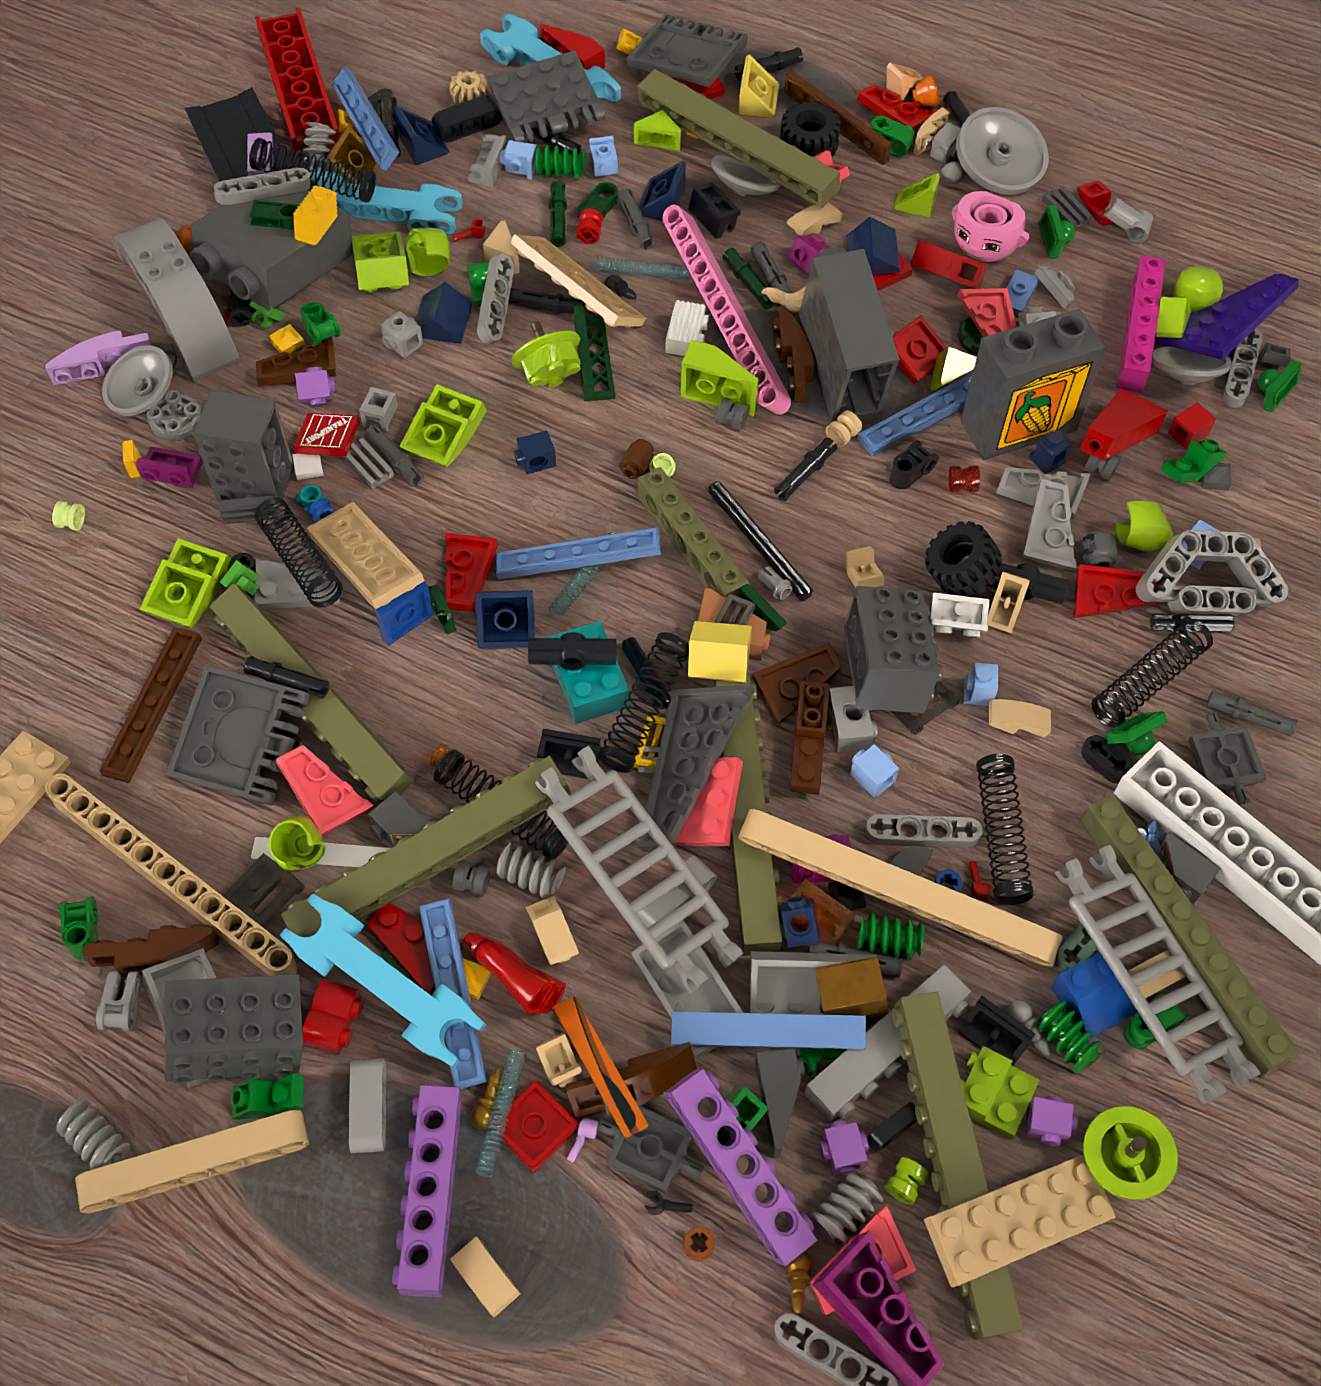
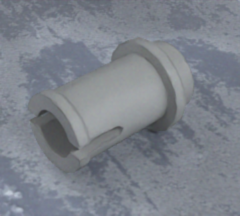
M770 566L765 567L768 573L762 569L758 575V580L773 592L774 598L786 599L792 592L790 581L787 579L783 580Z

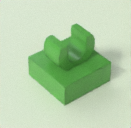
M254 301L250 303V306L257 309L252 314V321L257 323L264 317L261 324L263 328L271 327L273 319L281 321L286 315L285 312L277 307H271L270 311Z
M236 560L220 583L226 588L235 583L253 596L259 588L254 583L259 575Z

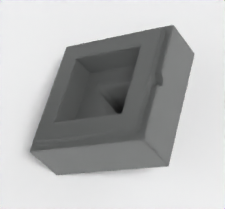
M1265 343L1262 350V361L1276 366L1287 367L1291 360L1290 348Z
M1218 463L1201 478L1202 488L1228 491L1231 486L1230 464Z

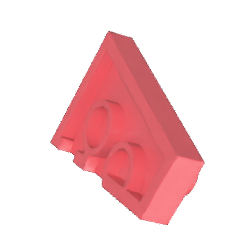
M1008 288L959 290L958 298L983 337L1017 327Z
M304 745L276 758L278 767L306 814L316 825L322 836L373 809V804L367 799L364 800L353 790L352 786L337 777L325 763Z
M738 757L719 758L713 765L712 772L674 842L675 846H729L743 765L741 759Z
M883 1206L809 1281L823 1315H827L835 1310L814 1288L812 1283L859 1234L870 1231L875 1240L874 1245L882 1259L885 1258L892 1270L890 1273L895 1281L917 1271L887 1206Z

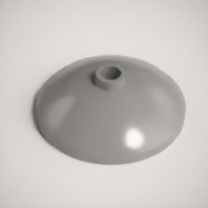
M716 155L712 159L711 166L714 173L727 187L733 189L732 192L736 195L759 196L770 194L780 187L779 183L730 155Z
M147 345L131 349L119 357L107 372L103 382L102 396L108 408L118 415L133 416L154 407L164 397L171 383L173 367L169 356L160 348Z
M1172 346L1158 348L1152 354V363L1158 370L1184 385H1194L1195 383L1207 382L1218 378L1230 370L1232 363L1228 356L1221 360Z

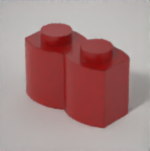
M322 979L302 1027L303 1045L336 1055L340 1054L343 1047L347 1048L353 1030L349 1029L354 1017L358 1018L363 1008L364 1001L360 999L359 990Z

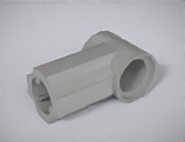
M1116 197L1110 202L1103 214L1126 230V237L1134 243H1142L1147 239L1153 223V216L1150 212L1146 210L1136 211Z

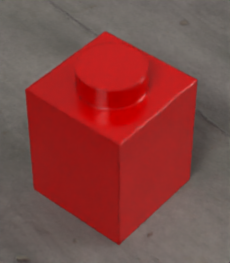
M1197 402L1174 417L1168 434L1187 450L1191 441L1202 440L1209 435L1216 418Z

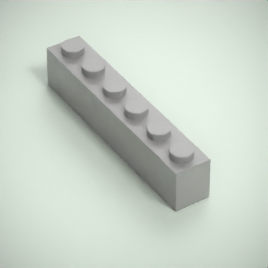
M944 964L909 995L913 996L938 991L945 1020H947L952 1015L955 1018L959 1017L969 1007L967 1000L972 991ZM892 1011L866 1033L865 1050L847 1049L807 1084L804 1095L830 1123L838 1117L841 1120L845 1119L855 1109L854 1102L861 1096L864 1099L870 1097L879 1087L877 1082L882 1077L886 1076L889 1079L901 1068L900 1061L903 1058L900 1052V1040H902L900 1028H896L894 1025Z

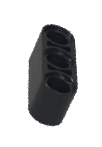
M484 95L436 112L432 117L431 123L440 138L448 143L495 127L501 122L503 117L493 98L489 95Z

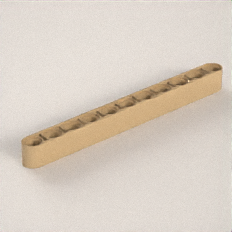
M55 774L46 781L45 792L58 810L200 922L213 927L219 937L266 974L271 976L297 973L295 958L285 944L72 778L65 774ZM66 790L63 794L58 795L61 791ZM88 806L83 811H79L82 807ZM109 822L107 826L100 828L102 824ZM131 839L128 843L120 845L124 840ZM153 855L148 861L142 862L146 856ZM175 872L170 878L163 879L166 874ZM197 889L193 895L185 896L188 891ZM219 907L216 912L207 914L210 908ZM242 924L238 930L229 931L233 925ZM264 941L263 946L259 949H251L256 942ZM287 959L284 966L274 967L277 961Z
M749 809L738 839L762 851L1039 965L1053 967L1063 937L1050 929L756 809Z

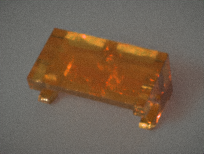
M805 878L791 898L796 896H804L806 899L813 898L820 930L819 941L838 945L853 926L856 914ZM796 915L792 918L798 925H804L809 921L804 915Z

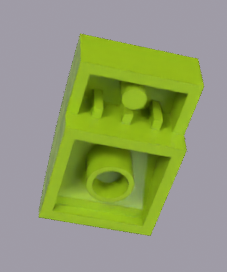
M436 384L427 403L422 402L399 448L448 467L462 452L481 423L487 411L484 403Z
M177 538L168 560L162 559L140 610L192 628L207 611L223 584L220 581L230 569L231 558L227 554Z

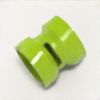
M901 1157L896 1165L897 1172L895 1176L888 1179L884 1188L897 1200L913 1205L918 1197L917 1190L919 1186H923L930 1175L917 1162Z

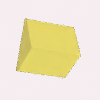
M750 54L745 58L740 86L739 115L772 118L775 116L780 84Z
M695 621L689 639L688 677L746 683L752 626Z

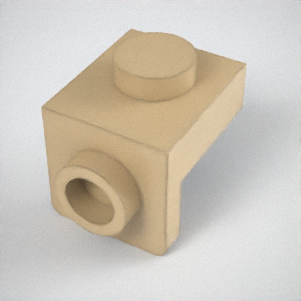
M871 546L846 552L847 576L855 587H878L884 585V575L875 564L874 549Z
M564 1033L534 1046L547 1079L553 1086L559 1084V1087H564L568 1083L575 1082L577 1080L576 1075L583 1072Z

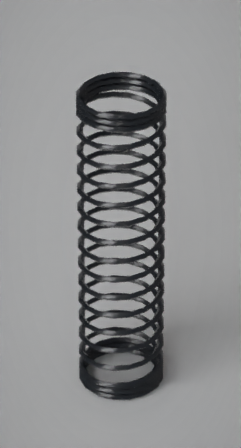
M257 138L252 144L249 164L254 170H264L265 173L273 172L276 163L277 171L282 170L283 166L286 170L288 157L292 150V159L288 169L295 167L296 157L300 152L297 168H302L307 154L305 169L310 172L313 157H315L314 167L310 175L311 180L315 172V183L311 184L310 187L318 186L317 183L322 175V186L318 187L325 188L330 175L329 190L333 191L332 187L337 179V190L335 192L342 196L344 194L348 198L353 196L355 200L360 199L361 202L368 203L373 196L376 186L375 172L365 170L361 179L362 171L360 167L357 168L354 174L353 165L347 171V166L343 163L339 170L338 161H335L332 166L331 159H327L324 165L323 156L317 161L316 154H313L309 160L308 152H305L302 157L301 150H297L295 153L293 147L287 152L286 145H283L280 149L279 144L275 143L272 148L271 141L266 142L263 138ZM270 143V151H269L268 159H267V161H266V163H265L266 156H267L268 144ZM261 144L260 155L257 161V152ZM277 146V155L275 162L272 166V156L274 149ZM283 148H285L284 159L279 169L281 153ZM322 159L321 170H320L319 176H318V178H317L318 166H319L320 160ZM269 162L270 170L266 171L265 167L268 165ZM329 162L328 174L324 181L326 167ZM337 163L336 174L332 182L333 171ZM343 166H344L343 178H342V181H341V183H340V185H339L341 171H342ZM352 168L351 178L347 186L349 172ZM358 171H359V177H358L357 185H356V187H355V180H356L357 173H358ZM345 179V191L341 193L340 188ZM353 180L352 194L348 195L347 191L349 190ZM359 183H360V187H359V197L356 198V197H355V192L357 191L358 186H359Z
M278 497L263 501L255 511V520L268 537L275 551L282 558V561L300 586V589L307 596L309 602L318 608L327 607L335 603L342 594V583L334 575L323 555L320 554L312 539L309 538L301 523L298 522L288 504ZM273 503H281V504H277V505H274V506H272V507H269V508L263 513L261 519L259 520L260 513L262 512V510H263L266 506H268V505H270V504H273ZM278 506L285 507V509L273 512L263 523V518L270 509ZM285 511L283 515L277 517L271 524H267L269 518L274 514ZM287 522H292L289 526L283 528L279 533H274L276 529L281 528ZM291 527H295L293 531L287 533L283 538H278L280 534L285 533ZM299 532L296 537L290 539L287 543H282L284 539ZM302 537L300 542L294 544L291 548L285 549L287 544ZM301 543H306L304 547L298 549L295 553L289 554L291 549L296 548ZM309 548L307 553L301 555L297 559H293L295 554H298L302 550ZM313 553V555L309 559L305 560L303 563L296 564L298 560L304 558L308 554ZM316 559V561L312 565L308 566L306 569L300 570V568L304 564L308 563L310 560ZM320 564L317 570L311 572L308 575H304V573L310 568H312L314 565ZM324 570L321 573V575L317 576L315 579L307 581L308 578L317 571ZM331 581L324 589L313 592L316 587L324 582ZM333 581L336 582L333 590L327 595L312 597V594L320 593L329 588ZM337 588L336 593L326 601L316 602L312 600L325 598Z
M1196 619L1185 620L1179 628H1176L1173 633L1169 634L1167 638L1163 639L1161 643L1145 654L1142 659H1139L1136 664L1120 675L1119 679L1114 680L1113 684L1109 685L1107 689L1092 699V710L1096 717L1103 724L1113 728L1125 722L1126 717H1130L1132 712L1137 711L1138 707L1144 705V701H1149L1151 696L1156 695V692L1162 690L1163 686L1168 685V682L1173 680L1175 675H1179L1181 670H1185L1187 665L1192 664L1193 660L1198 659L1199 655H1202L1213 645V637L1209 629ZM1186 625L1195 626L1203 633L1207 640L1206 647L1202 639L1195 632L1187 629ZM1187 631L1195 635L1200 641L1201 645L1193 641L1191 637L1188 635ZM1175 635H1179L1180 640L1175 639ZM1169 640H1173L1174 646L1169 644ZM1176 642L1184 646V648L1188 651L1190 657L1185 655L1178 648ZM1163 645H1167L1168 651L1163 649ZM1170 647L1175 649L1182 656L1184 662L1179 660L1173 654ZM1157 650H1161L1163 657L1157 654ZM1164 652L1169 654L1176 661L1178 667L1174 666L1167 659ZM1151 655H1155L1157 662L1151 659ZM1158 657H1160L1168 664L1172 672L1168 671L1161 664ZM1145 660L1149 661L1151 667L1145 665ZM1152 662L1160 667L1166 678L1155 669ZM1139 666H1143L1146 673L1139 670ZM1146 668L1151 670L1158 677L1160 683L1156 681L1148 673ZM1173 668L1178 669V672L1174 673ZM1133 671H1137L1139 678L1133 675ZM1140 673H1142L1150 680L1153 687H1151L1144 681ZM1127 676H1131L1133 683L1127 681ZM1134 678L1141 682V684L1146 688L1147 692L1143 691L1138 686ZM1161 678L1165 679L1166 682L1162 684ZM1120 681H1124L1128 689L1121 686ZM1128 683L1139 692L1141 698L1131 690ZM1155 683L1160 685V688L1156 689ZM1114 686L1119 687L1122 695L1114 690ZM1148 688L1154 690V693L1150 694ZM1123 690H1125L1127 693H1129V695L1133 698L1134 702H1132V701L1125 695V693L1123 692ZM1108 692H1113L1116 700L1108 696ZM1142 693H1144L1145 695H1148V698L1144 699V696H1143ZM1116 694L1126 702L1129 708L1120 702ZM1136 698L1142 700V703L1138 704ZM1097 700H1100L1103 710L1114 721L1110 720L1107 716L1104 715V713L1099 708ZM1102 701L1112 707L1118 719L1114 718L1106 710ZM1129 703L1135 705V709L1132 710ZM1123 708L1130 711L1129 714L1125 715Z
M662 632L656 637L655 645L651 647L652 652L647 655L648 660L644 662V668L640 669V675L636 677V683L632 685V691L628 693L629 699L624 701L625 707L620 709L621 715L616 717L617 723L612 725V731L608 733V739L604 740L605 747L600 748L597 754L598 759L604 765L622 773H630L632 771L631 769H633L636 762L632 755L640 754L636 747L644 746L640 739L648 738L644 731L649 732L652 730L648 723L653 724L656 722L653 716L660 714L657 708L664 706L661 700L668 699L665 692L671 691L669 685L675 683L673 677L679 676L677 669L683 668L681 662L686 661L689 656V644L675 634ZM661 639L668 640L677 644L682 649H684V651H680L679 649L673 646L665 644ZM657 646L661 652H654V648ZM653 654L656 659H650V656ZM656 654H661L675 660L680 664V667L664 662ZM650 662L653 667H646V663ZM652 662L664 664L673 669L677 674L667 673ZM648 669L665 674L673 682H667L656 677ZM646 670L649 675H642V671ZM642 677L646 683H639L638 679ZM644 677L663 683L669 690H664L651 684ZM638 685L642 691L634 690V687ZM641 685L658 690L665 698L649 693ZM634 693L639 699L631 698L630 695ZM637 693L648 695L657 700L661 705L652 704ZM630 701L635 707L627 706L626 703ZM634 701L641 702L650 706L657 713L646 711L645 709L638 706ZM626 709L631 715L623 714L622 711ZM630 709H634L648 715L653 719V721H648L637 716ZM623 717L627 723L619 722V718ZM626 717H630L644 723L649 727V729H645L635 725ZM619 725L624 731L615 730L614 726ZM622 725H626L640 731L645 735V737H641L630 732ZM615 733L620 739L611 738L610 734ZM618 733H622L636 739L641 743V745L626 740ZM611 741L616 747L607 746L606 742ZM614 741L621 742L630 746L631 748L635 749L637 753L622 748ZM607 756H611V757H613V758H616L617 760L621 761V762L624 763L625 765L620 764V763H618V762H615L614 760L610 759V758L607 757Z
M456 749L449 751L437 764L433 775L434 781L444 785L446 789H451L452 793L458 794L460 799H466L467 804L470 803L468 798L474 794L475 800V797L489 778L492 777V780L487 789L492 790L497 783L502 784V780L494 782V775L487 776V770L484 769L479 772V765L472 766V760L465 761V755ZM455 757L453 762L448 767L446 774L443 777H441L448 763ZM470 762L466 773L454 784L461 769ZM477 767L472 780L462 789L467 776ZM485 772L480 784L469 794L476 779ZM452 780L451 787H448L446 783ZM460 784L459 791L455 792L453 788ZM468 788L466 797L461 796V793ZM546 810L533 817L524 828L525 823L521 824L518 833L511 830L512 835H519V839L522 841L526 840L527 845H534L536 851L542 850V855L549 860L556 859L568 845V841L562 836L563 834L558 828L550 836L556 828V825H553V821H551L547 830L539 838L541 831L551 819L550 817L546 819ZM542 814H544V817L540 824L531 833L537 820L542 816ZM530 826L527 837L522 838L521 833ZM538 831L534 843H529V838ZM545 837L542 847L537 848V843Z
M991 754L977 761L976 771L978 772V780L980 782L981 804L984 807L982 813L985 816L983 821L986 824V840L989 842L987 848L990 851L988 855L991 860L989 865L992 868V884L995 887L993 890L994 899L996 902L1004 905L1022 904L1033 898L1034 891L1031 886L1032 881L1027 879L1031 873L1026 870L1030 864L1025 861L1028 858V854L1024 852L1027 846L1023 844L1026 838L1022 833L1025 829L1020 826L1023 822V819L1019 817L1022 811L1018 808L1021 803L1016 800L1019 793L1015 791L1018 787L1014 783L1017 778L1013 774L1015 763L1014 759L1009 755ZM1002 761H1003V762H1008V763H1010V764H995V765L989 766V767H987V768H985V769L980 768V767H982L983 765L988 764V763H991V762H1002ZM1006 766L996 770H988L994 767ZM1010 775L1014 777L1012 781H998L991 784L984 782L989 778H1004ZM1009 784H1013L1015 786V788L1012 790L1005 789L994 792L985 791L987 788L991 786L1000 787ZM1012 792L1016 794L1014 798H1002L994 801L986 799L991 795H1005ZM1012 801L1018 803L1015 807L988 808V806L994 803L1002 804ZM1012 810L1019 812L1015 816L1009 815L998 818L989 816L995 812H1008ZM987 818L992 819L989 823L986 821ZM1015 818L1020 820L1018 824L1002 825L999 827L990 825L995 821H1006ZM988 826L991 827V828H994V829H992V830L989 832V831H988ZM1021 828V831L1018 833L991 834L998 829ZM989 835H991V836H993V837H995V838H993V839L990 841ZM1015 836H1020L1023 838L1019 842H1009L1004 844H998L993 842L999 838H1011ZM991 844L996 846L992 850L990 848ZM1024 846V849L1020 851L1005 853L994 851L1000 847ZM994 853L997 854V856L992 858L991 854ZM1025 855V858L1021 860L1006 862L995 860L1001 856ZM993 861H994L995 863H999V864H998L997 866H995V867L992 865V864H993ZM1024 863L1027 865L1022 869H997L1006 864ZM994 871L1001 872L997 876L994 875ZM1008 873H1028V875L1023 878H998ZM996 879H997L998 881H1003V882L999 883L998 885L995 884V880H996ZM1010 891H1027V893L1018 896H1000V894Z

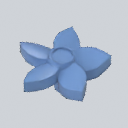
M1152 819L1147 825V830L1138 827V830L1154 852L1159 855L1161 846L1158 841H1163L1167 833L1157 831V823L1155 819Z

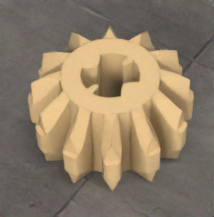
M466 70L464 73L458 72L457 76L451 78L449 91L454 104L458 105L480 96L488 95L489 84H487L484 74H478L477 70L473 72Z

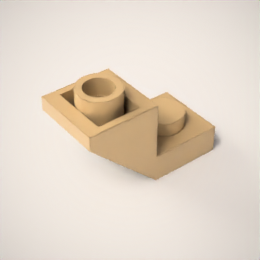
M554 896L525 907L550 966L566 962L572 956L579 954L561 908Z

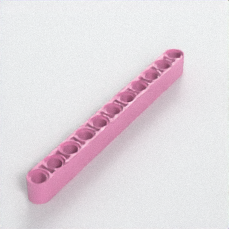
M678 205L669 206L664 211L663 223L737 363L759 379L757 392L759 404L776 415L786 413L791 405L790 396L694 218Z

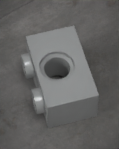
M853 686L829 688L828 712L836 752L866 750L872 747L873 738H876L878 734L876 721L870 718L869 712H872V709L856 708ZM853 716L858 720H851L848 717Z

